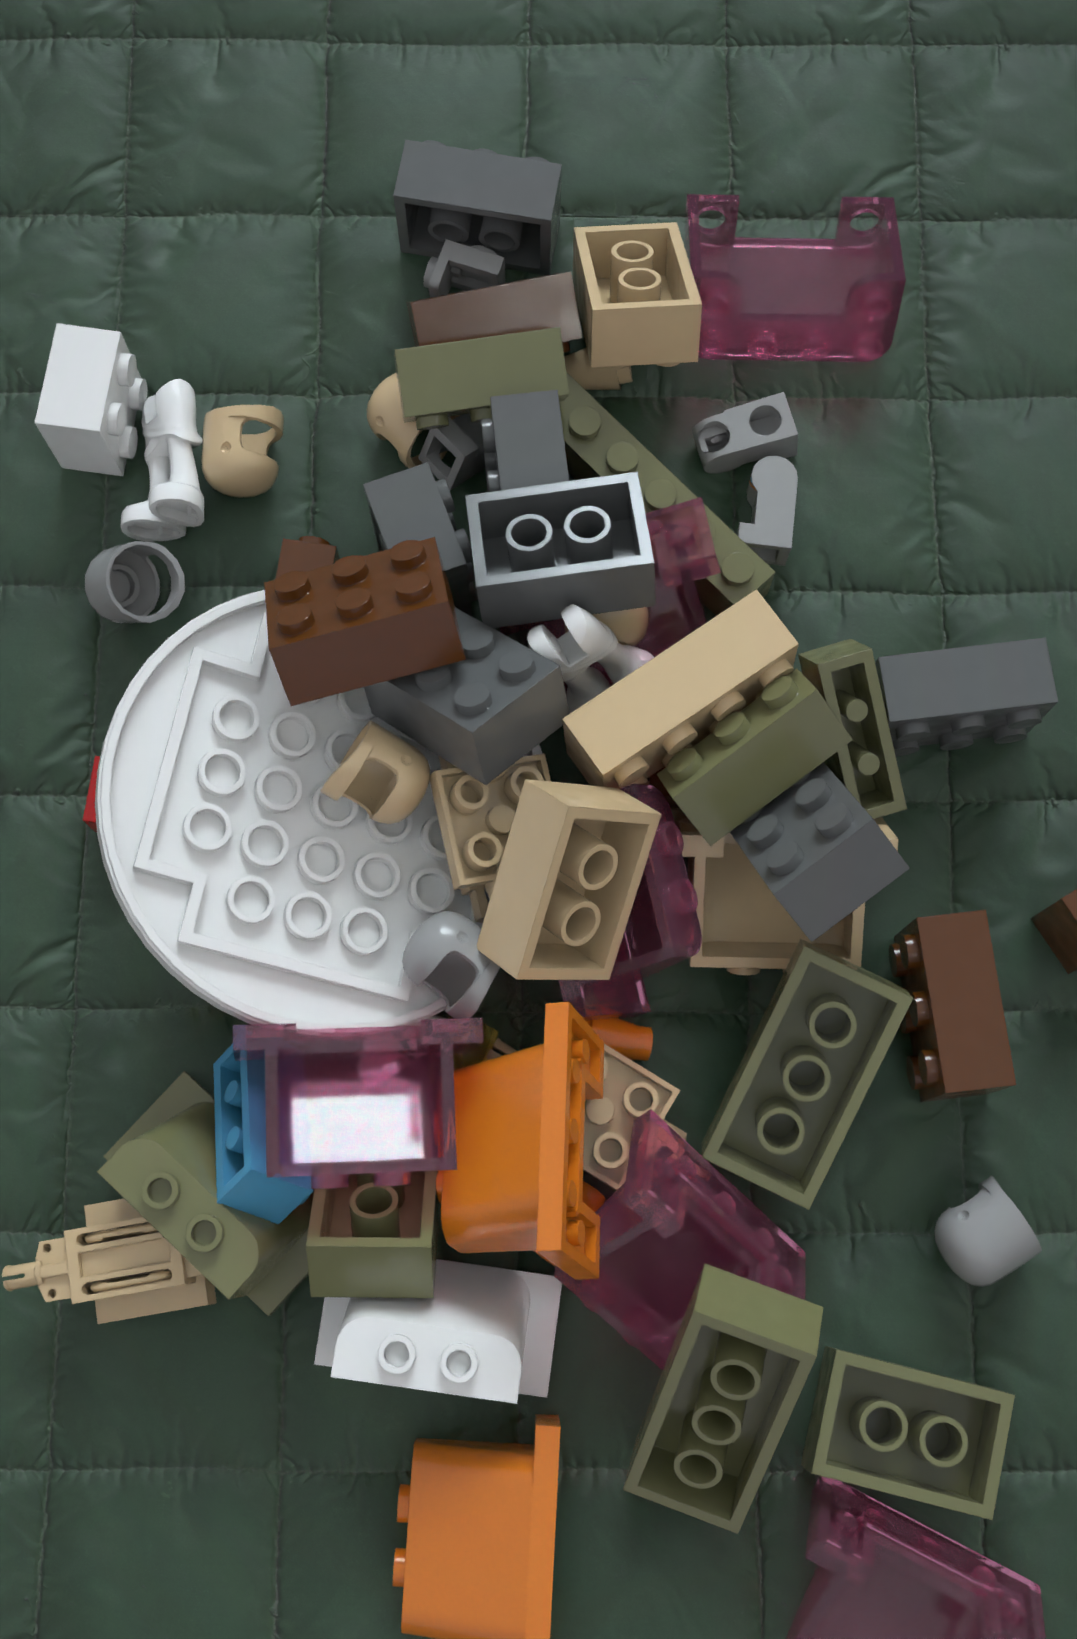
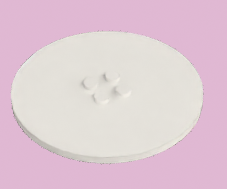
M265 590L242 595L215 606L188 622L170 636L146 660L130 682L111 720L103 742L97 770L95 812L97 836L103 864L113 893L122 911L145 947L172 976L191 992L217 1009L246 1023L277 1033L304 1038L339 1040L370 1037L397 1031L424 1021L445 1010L447 1007L446 1001L435 990L423 983L416 986L404 972L402 963L403 952L414 932L425 920L441 911H452L462 914L480 928H482L483 923L475 922L470 896H462L461 889L454 890L430 781L426 793L417 808L406 819L394 824L378 823L370 819L368 812L352 800L341 796L338 801H335L321 793V789L326 780L341 765L340 763L350 746L369 721L375 722L422 752L428 760L430 775L435 770H441L439 756L373 715L364 687L290 706L269 651ZM538 744L523 757L543 754L540 745Z

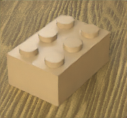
M677 222L574 227L573 286L591 368L604 367L610 370H619L634 365L656 364L663 367H672L680 363L698 362L702 302Z
M525 779L478 938V951L516 980H609L661 813L618 788Z

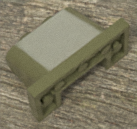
M184 1071L103 1156L107 1162L97 1173L228 1300L248 1296L267 1316H271L309 1275L306 1241L314 1192L280 1224L224 1204H217L214 1097L189 1073Z

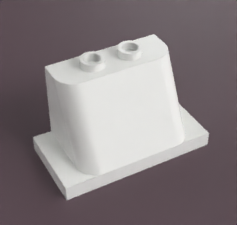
M437 1259L434 1298L325 1297L314 1364L332 1367L331 1377L514 1404H517L518 1394L547 1398L563 1277Z

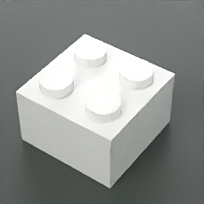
M57 323L35 424L62 468L124 476L127 458L133 459L137 449L138 436L134 423L137 410H143V403L147 399V382L141 378L137 369L136 357L130 353L121 332Z

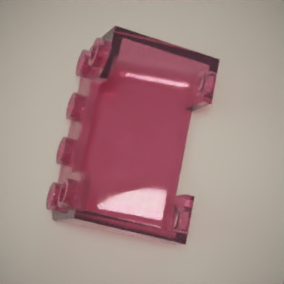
M687 194L685 250L702 302L699 358L709 360L865 362L882 357L889 350L893 342L906 283L894 197H842L835 239L735 237L739 195ZM716 210L725 216V221L716 228H704L699 225V215L705 211ZM861 213H873L879 218L878 223L869 230L859 231L850 226L851 220Z

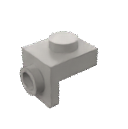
M445 239L439 257L432 256L427 264L423 285L429 288L431 298L448 294L451 287L467 291L506 283L505 257L499 256L491 249L481 245L470 247Z

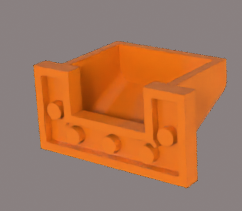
M570 1002L545 1004L543 1044L465 1066L452 1072L448 1087L447 1110H444L440 1117V1136L445 1145L444 1168L439 1169L436 1177V1193L441 1204V1224L445 1240L450 1247L458 1252L483 1253L536 1250L575 1280L599 1279L600 1216L582 1202L585 1100L603 1099L604 1041Z
M535 1414L534 1445L416 1438L413 1449L410 1485L400 1484L397 1506V1522L408 1523L406 1548L395 1549L393 1565V1587H403L402 1633L434 1639H550L561 1430L559 1415Z

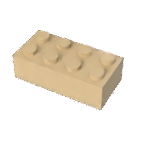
M756 589L564 717L562 721L567 754L589 785L618 788L630 796L636 797L649 785L647 778L663 767H667L668 762L675 754L683 749L695 746L711 734L724 717L734 712H740L760 697L768 684L781 676H787L793 672L799 643Z

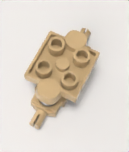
M545 753L520 758L487 785H484L440 756L441 770H435L430 775L431 789L454 890L461 889L462 896H470L475 922L483 923L525 779L551 782Z
M499 1038L493 1044V1048L504 1055L517 1051ZM604 1044L603 1099L585 1100L583 1170L620 1193L633 1170L656 1184L672 1172L700 1191L706 1181L690 1172L687 1167L706 1179L709 1178L713 1169L706 1167L683 1153L687 1133L664 1119L680 1090ZM490 1049L486 1059L489 1060L502 1055Z
M124 1198L85 1205L86 1227L64 1231L63 1238L39 1242L35 1257L36 1261L12 1266L7 1265L2 1272V1277L25 1275L23 1278L3 1281L4 1288L9 1292L15 1289L38 1286L45 1302L71 1298L72 1304L95 1300L97 1324L217 1303L215 1286Z

